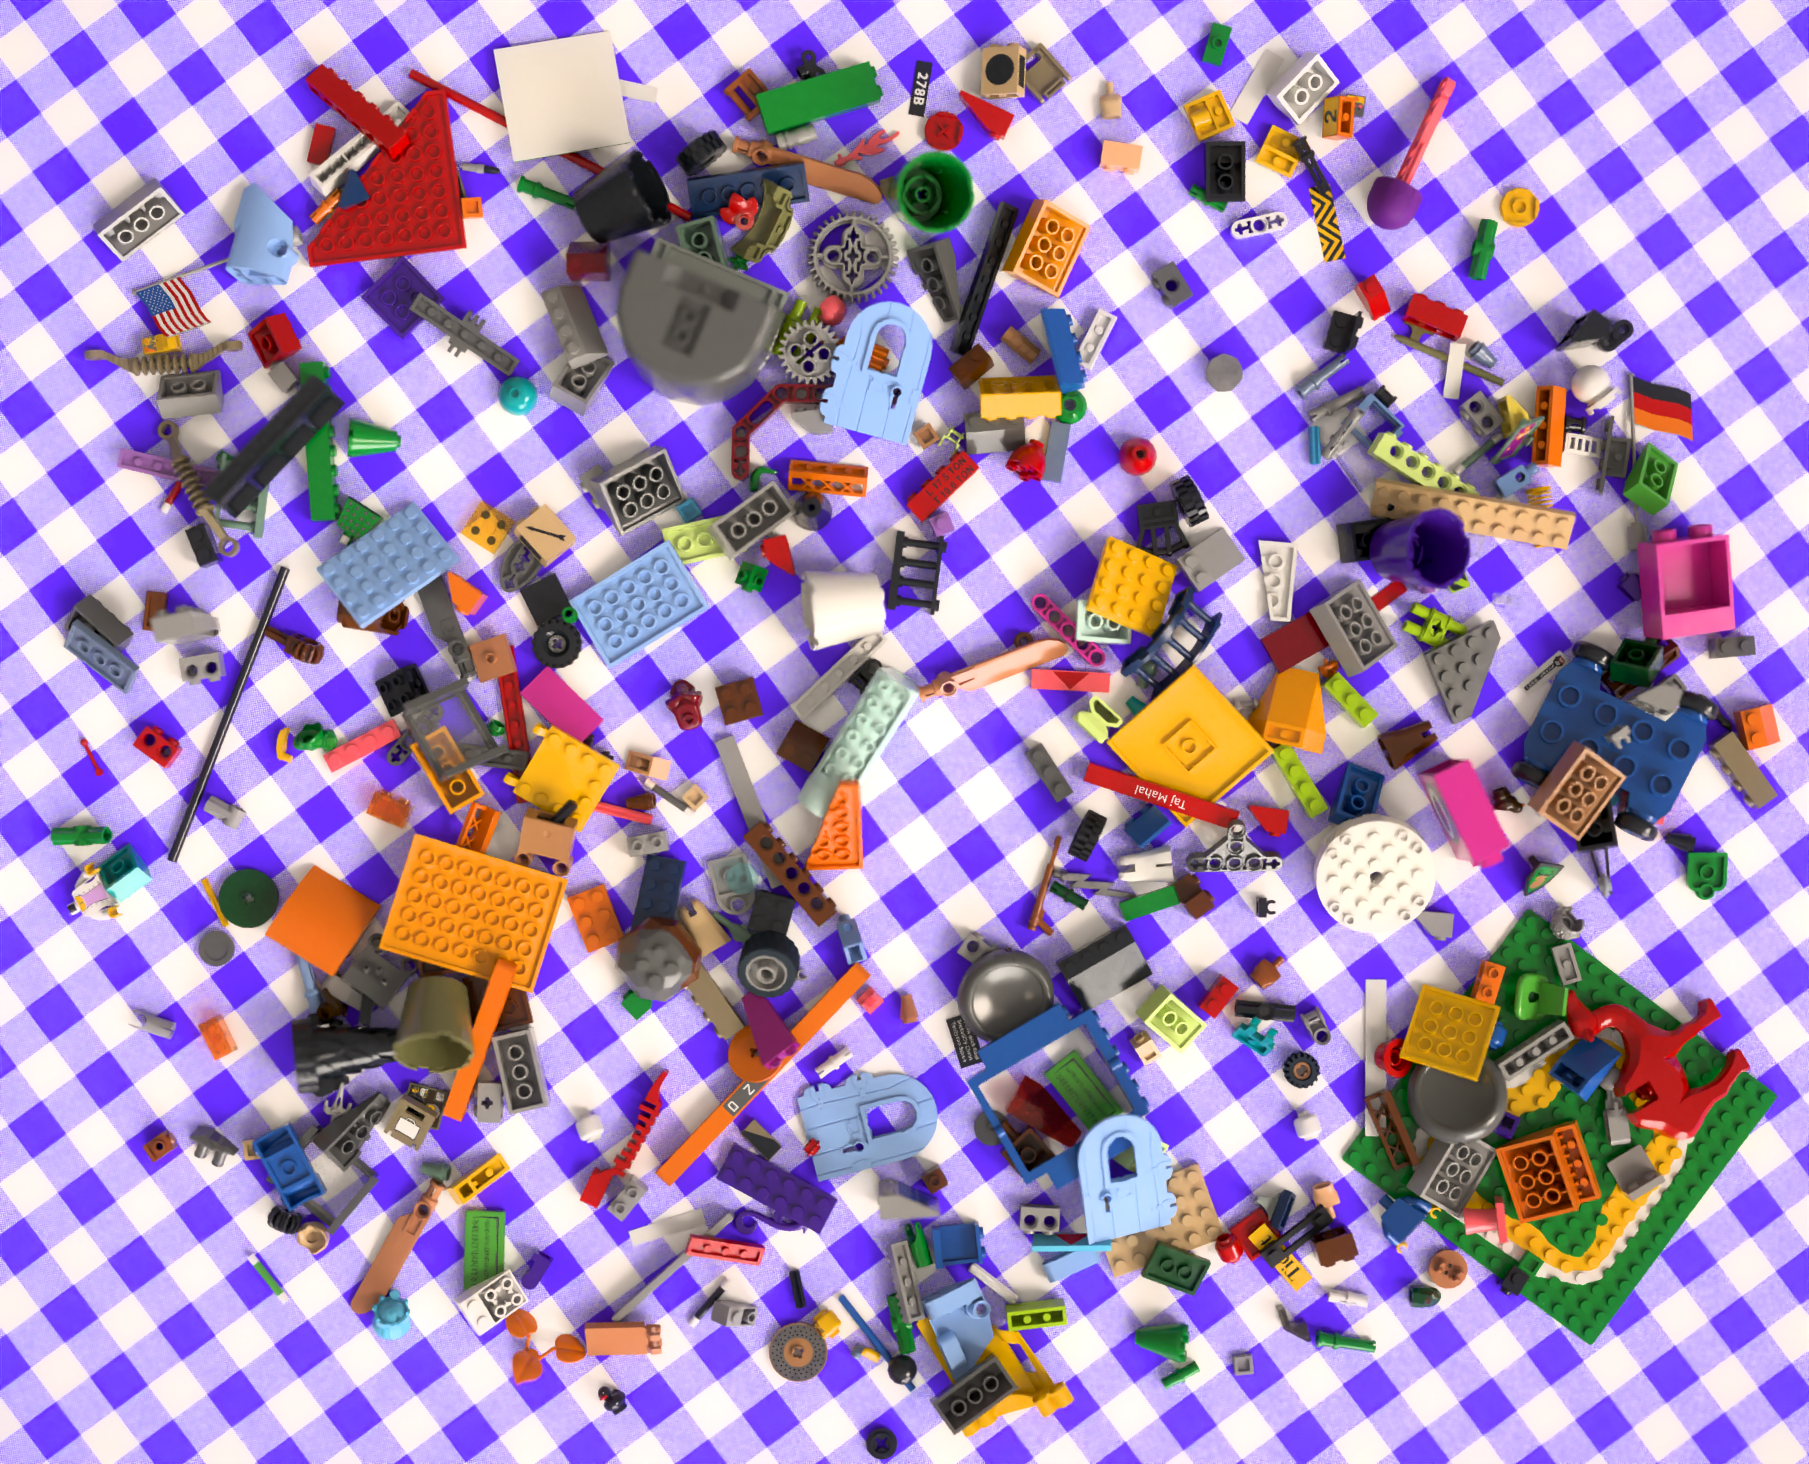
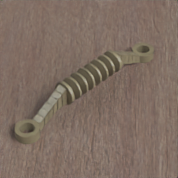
M242 341L221 342L203 354L189 353L188 359L186 354L183 353L180 360L177 354L173 355V360L167 354L165 361L161 355L157 356V361L152 355L149 357V362L146 356H142L140 362L138 357L122 359L104 350L84 351V357L88 361L107 360L133 373L135 376H140L141 370L144 376L148 375L149 370L152 375H156L157 369L159 374L163 375L165 368L168 374L172 373V368L178 374L180 367L183 373H187L188 367L194 373L224 351H242L243 344Z
M170 420L161 422L158 427V434L161 438L168 441L173 460L170 465L175 469L174 473L179 475V482H183L181 486L186 489L185 494L190 495L188 500L193 502L192 507L196 509V515L203 516L219 538V552L226 557L236 556L240 550V544L236 539L228 536L213 512L215 509L214 504L209 503L211 500L202 492L204 485L199 483L201 479L199 476H196L197 471L192 470L194 466L192 463H189V456L183 455L179 445L178 425ZM168 426H172L171 434L165 435V429ZM232 542V550L230 552H226V544Z

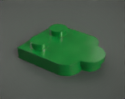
M1688 851L1686 853L1685 882L1688 888L1695 891L1699 899L1709 900L1714 896L1715 892L1721 891L1726 887L1728 852Z

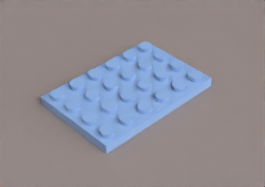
M412 502L318 566L316 570L361 629H363L459 563L460 559L417 504Z
M670 540L660 544L569 601L572 608L577 611L579 620L609 669L710 608Z

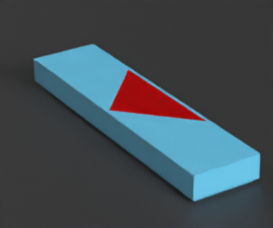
M1087 1233L1033 1234L1032 1252L1111 1251L1112 1239L1089 1245Z

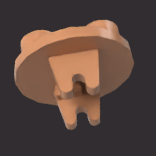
M1440 1249L1433 1255L1428 1265V1275L1437 1286L1445 1289H1452L1461 1285L1466 1279L1468 1272L1464 1257L1457 1251L1450 1249Z

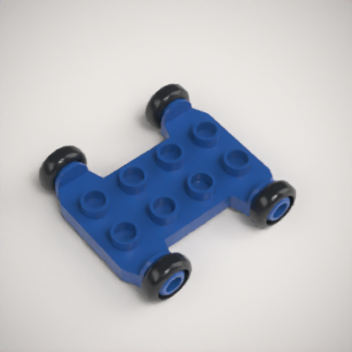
M1583 640L1577 641L1572 648V654L1576 658H1573L1571 663L1557 673L1523 740V758L1521 761H1516L1513 764L1511 774L1518 780L1539 789L1575 740L1626 776L1619 789L1628 793L1625 810L1619 812L1615 818L1616 827L1638 839L1652 842L1658 835V829L1654 825L1671 811L1706 742V725L1708 721H1713L1717 718L1720 708L1715 702L1702 695L1683 690L1678 704L1680 708H1677L1676 712L1666 721L1601 691L1600 684L1603 670H1610V661L1614 655L1593 643ZM1618 724L1627 725L1631 731L1627 735L1630 737L1631 742L1625 743L1622 738L1620 740L1621 749L1616 748L1613 743L1607 742L1603 736Z

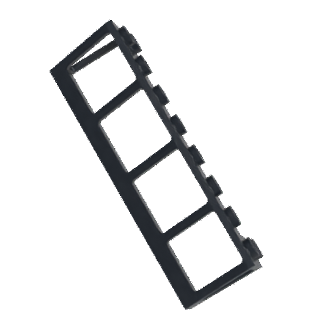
M313 374L202 492L218 507L236 519L341 409L345 402Z

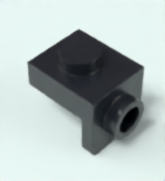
M1511 1265L1502 1281H1497L1496 1284L1501 1287L1499 1290L1508 1297L1510 1295L1518 1296L1530 1276L1515 1265Z

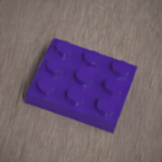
M404 256L361 296L402 340L407 338L425 320L409 309L419 293H422L439 306L446 300Z

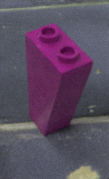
M749 992L741 998L761 1063L766 1068L773 1069L781 1064L782 1059L796 1053L797 1048L801 1045L769 999Z

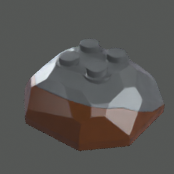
M650 916L618 940L615 969L638 998L667 1002L698 979L702 950L679 920Z

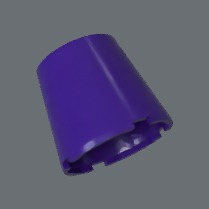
M1442 508L1429 509L1379 526L1371 538L1369 548L1370 560L1375 571L1386 580L1432 589H1444L1454 582H1458L1464 575L1470 560V539L1466 537L1463 529L1464 523L1456 514Z

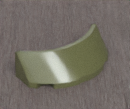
M766 178L763 179L764 197L756 222L750 231L730 248L737 255L754 263L761 262L764 255L768 252L773 253L785 238L793 217V208H791L792 192Z

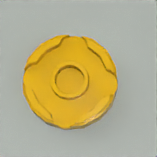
M1514 188L1504 195L1499 205V211L1505 223L1515 228L1526 227L1536 219L1540 207L1539 200L1532 194L1533 192L1525 188Z

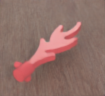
M885 129L876 133L866 145L864 144L865 139H862L855 150L843 158L841 154H838V159L834 161V165L841 167L848 161L862 160L863 157L859 156V153L876 155L884 152V148H877V146L895 139L899 135V131L888 138L880 139V136L885 133Z

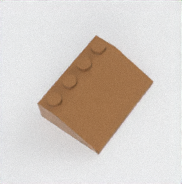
M1574 740L1527 805L1579 841L1626 779V776Z

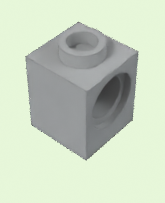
M283 361L272 365L271 371L267 373L285 394H288L301 383L297 375Z

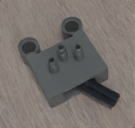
M374 933L369 937L367 946L342 976V982L362 995L358 1021L361 1025H370L373 1004L384 1011L409 977L414 976L418 971L417 959L404 957L399 970L378 955L384 950L374 947L372 941L375 939L381 940L383 936L381 933ZM411 962L415 968L407 971L404 968V964Z

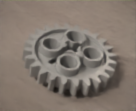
M814 319L810 325L807 320H804L803 326L797 322V329L792 326L789 327L791 334L785 332L784 336L787 339L780 340L784 347L778 348L779 351L783 352L779 358L785 360L781 366H788L785 373L792 371V379L799 376V383L805 379L808 385L812 379L814 384H817L818 378L822 382L825 381L824 375L829 378L832 377L830 362L832 358L837 360L838 356L832 354L836 347L839 346L836 342L840 338L834 339L833 336L836 331L828 332L829 325L822 328V321L818 326ZM808 333L816 335L817 340L815 343H810L807 340ZM821 340H824V344L813 352L814 357L810 355L800 364L797 363V360L805 355L808 349L813 348ZM794 345L801 348L800 356L793 354L792 347ZM821 348L829 351L827 359L820 356ZM806 361H811L814 364L813 371L805 369L804 364Z

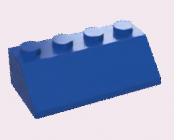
M1040 309L1062 394L1085 388L1084 382L1088 380L1085 369L1081 370L1079 363L1083 362L1080 351L1076 352L1075 344H1078L1075 332L1071 333L1070 326L1073 325L1071 314H1066L1065 309Z

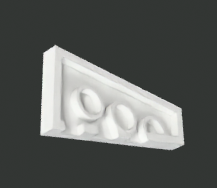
M1259 540L1270 620L1290 622L1298 544Z

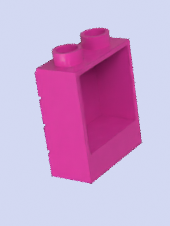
M1696 524L1688 526V536L1677 537L1676 529H1659L1652 531V541L1638 543L1637 552L1638 566L1640 567L1639 580L1644 637L1665 640L1735 629L1729 534L1713 533V524Z

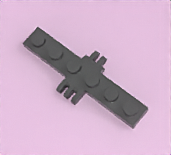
M419 293L409 308L451 337L448 341L451 345L447 352L451 353L454 348H457L453 355L456 358L461 352L465 354L469 349L509 377L520 362L512 354L479 333L486 320L482 319L479 325L476 324L480 316L476 314L470 320L469 318L473 314L471 310L467 312L461 321L422 293Z

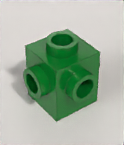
M742 561L734 583L741 585V590L749 593H752L753 590L761 592L769 570Z

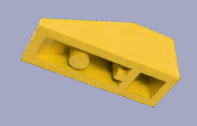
M497 1153L447 1187L446 1190L457 1205H464L510 1170V1167L501 1154Z

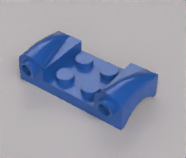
M290 1121L253 1140V1150L256 1155H259L281 1195L280 1199L283 1205L287 1206L289 1212L303 1203L326 1193L327 1188L319 1173L315 1172Z

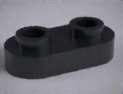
M1619 320L1610 327L1611 332L1605 338L1609 341V346L1604 344L1605 339L1603 338L1600 342H1597V346L1602 352L1607 353L1615 350L1633 334L1634 327L1629 320ZM1620 327L1624 328V334L1619 332Z

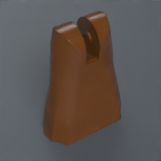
M1429 720L1377 735L1379 746L1383 752H1388L1385 754V758L1394 771L1438 740L1435 732L1425 735V737L1422 736V732L1424 733L1432 728Z

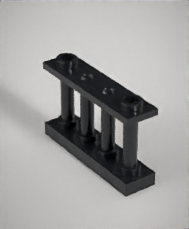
M897 531L887 610L895 611L896 606L904 605L931 609L930 615L933 616L935 611L939 612L940 600H936L942 553H946L947 541H944V536H940L939 542L908 539L905 536V531ZM908 546L938 550L937 562L906 558V556H902L903 548ZM909 566L936 570L935 580L926 581L903 578L900 575V568ZM903 585L933 589L932 601L901 597V595H897L898 587Z

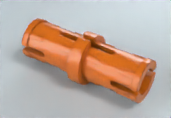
M336 188L328 198L320 202L321 204L309 217L319 225L329 213L335 211L334 208L339 203L342 191Z

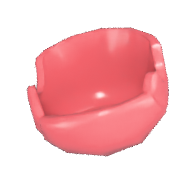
M831 295L820 304L819 308L822 311V315H818L824 326H836L843 321L846 315V305L839 297Z

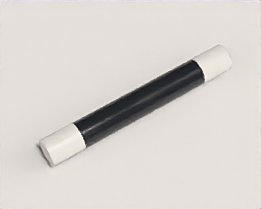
M726 1278L689 1320L688 1324L694 1328L714 1305V1300H718L732 1284L731 1280Z

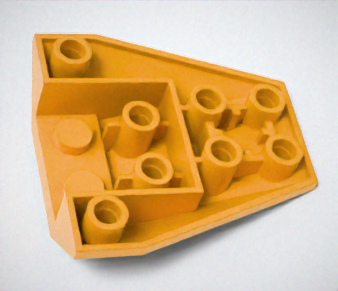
M1289 668L1281 674L1276 672L1259 700V707L1253 710L1248 718V722L1268 742L1296 747L1303 751L1322 755L1326 731L1319 673Z

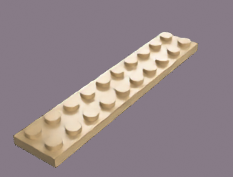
M1377 478L1369 514L1383 518L1390 517L1396 520L1429 509L1442 508L1453 512L1461 519L1465 525L1463 527L1465 532L1565 550L1568 548L1576 518V512L1382 478ZM1389 503L1395 506L1394 510H1388L1387 506Z

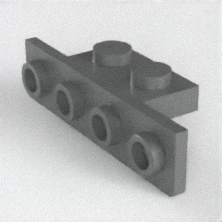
M1613 415L1610 416V420H1606L1604 432H1608L1607 440L1603 439L1601 451H1605L1604 459L1599 461L1598 470L1602 471L1601 479L1597 478L1595 490H1599L1600 496H1603L1605 476L1626 479L1632 439L1612 437L1615 417Z

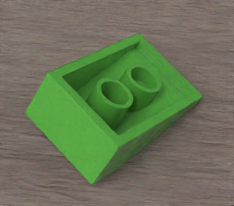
M1648 442L1626 479L1623 495L1653 516L1669 505L1678 463Z

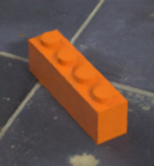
M1555 385L1537 386L1534 418L1544 416L1545 419L1533 433L1531 462L1544 468L1561 467L1567 389Z

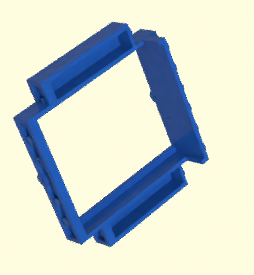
M1059 1003L1054 1004L977 1049L976 1051L986 1068L965 1079L1025 1184L1028 1185L1047 1173L1057 1190L1079 1178L1078 1151L1082 1141L1028 1172L979 1085L1083 1025L1132 1108V1111L1127 1114L1143 1117L1150 1113L1148 1110L1150 1106L1145 1096H1140L1137 1091L1140 1089L1135 1079H1130L1128 1075L1130 1069L1125 1061L1121 1063L1118 1057L1120 1055L1119 1050L1115 1044L1111 1046L1108 1040L1110 1038L1108 1031L1105 1027H1100L1098 1023L1100 1018L1097 1012L1087 1008L1083 1011H1077L1073 1014V1017L1068 1019L1069 1011L1065 1005L1061 1006ZM1125 1136L1114 1138L1108 1146V1160L1132 1147V1141Z

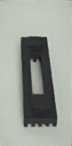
M1320 1204L1277 1240H1273L1261 1249L1259 1253L1269 1266L1274 1268L1334 1220L1323 1205ZM1312 1223L1314 1226L1286 1249H1281V1245Z

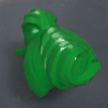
M319 722L305 724L302 731L294 737L293 746L300 751H314L322 748L324 751H332V749L337 747V737L333 729L328 728L324 730Z

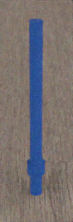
M844 1294L837 1298L889 1364V1360L893 1358L846 1296ZM912 1381L905 1384L909 1392L916 1388Z

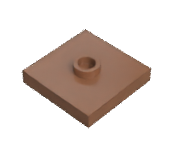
M506 633L469 645L480 683L517 671Z

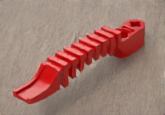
M664 1069L645 1098V1101L656 1107L643 1101L639 1106V1109L651 1114V1116L640 1112L637 1119L645 1122L646 1125L639 1121L636 1124L635 1129L641 1131V1133L634 1131L631 1138L637 1141L635 1142L630 1139L626 1145L632 1150L624 1147L620 1154L625 1156V1158L616 1155L613 1160L616 1163L614 1166L603 1170L595 1167L579 1201L597 1209L613 1175L617 1174L624 1178L627 1172L626 1169H630L633 1163L632 1160L634 1161L638 1154L636 1152H639L642 1147L641 1143L644 1144L647 1138L646 1134L649 1135L652 1129L650 1126H654L657 1120L655 1117H658L661 1113L660 1108L663 1103L660 1098V1088L669 1070Z

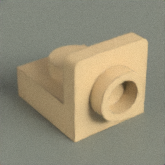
M1146 1030L1136 1034L1129 1040L1145 1066L1162 1056Z

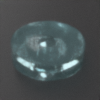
M748 863L734 865L727 875V883L730 889L741 895L751 893L759 882L757 870ZM745 875L747 878L746 882H741L739 877Z

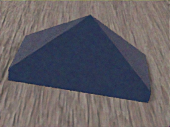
M353 169L349 171L338 203V207L343 210H347L370 199L359 174Z

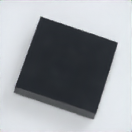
M556 573L520 590L537 626L561 615L564 608H572Z

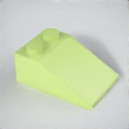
M1162 983L1135 1012L1146 1025L1179 1053H1182L1207 1027V1024Z

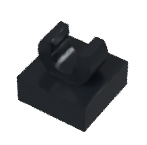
M1256 897V916L1267 918V914H1276V911L1268 909V905L1271 903L1275 904L1276 901L1272 899L1267 900L1266 897Z

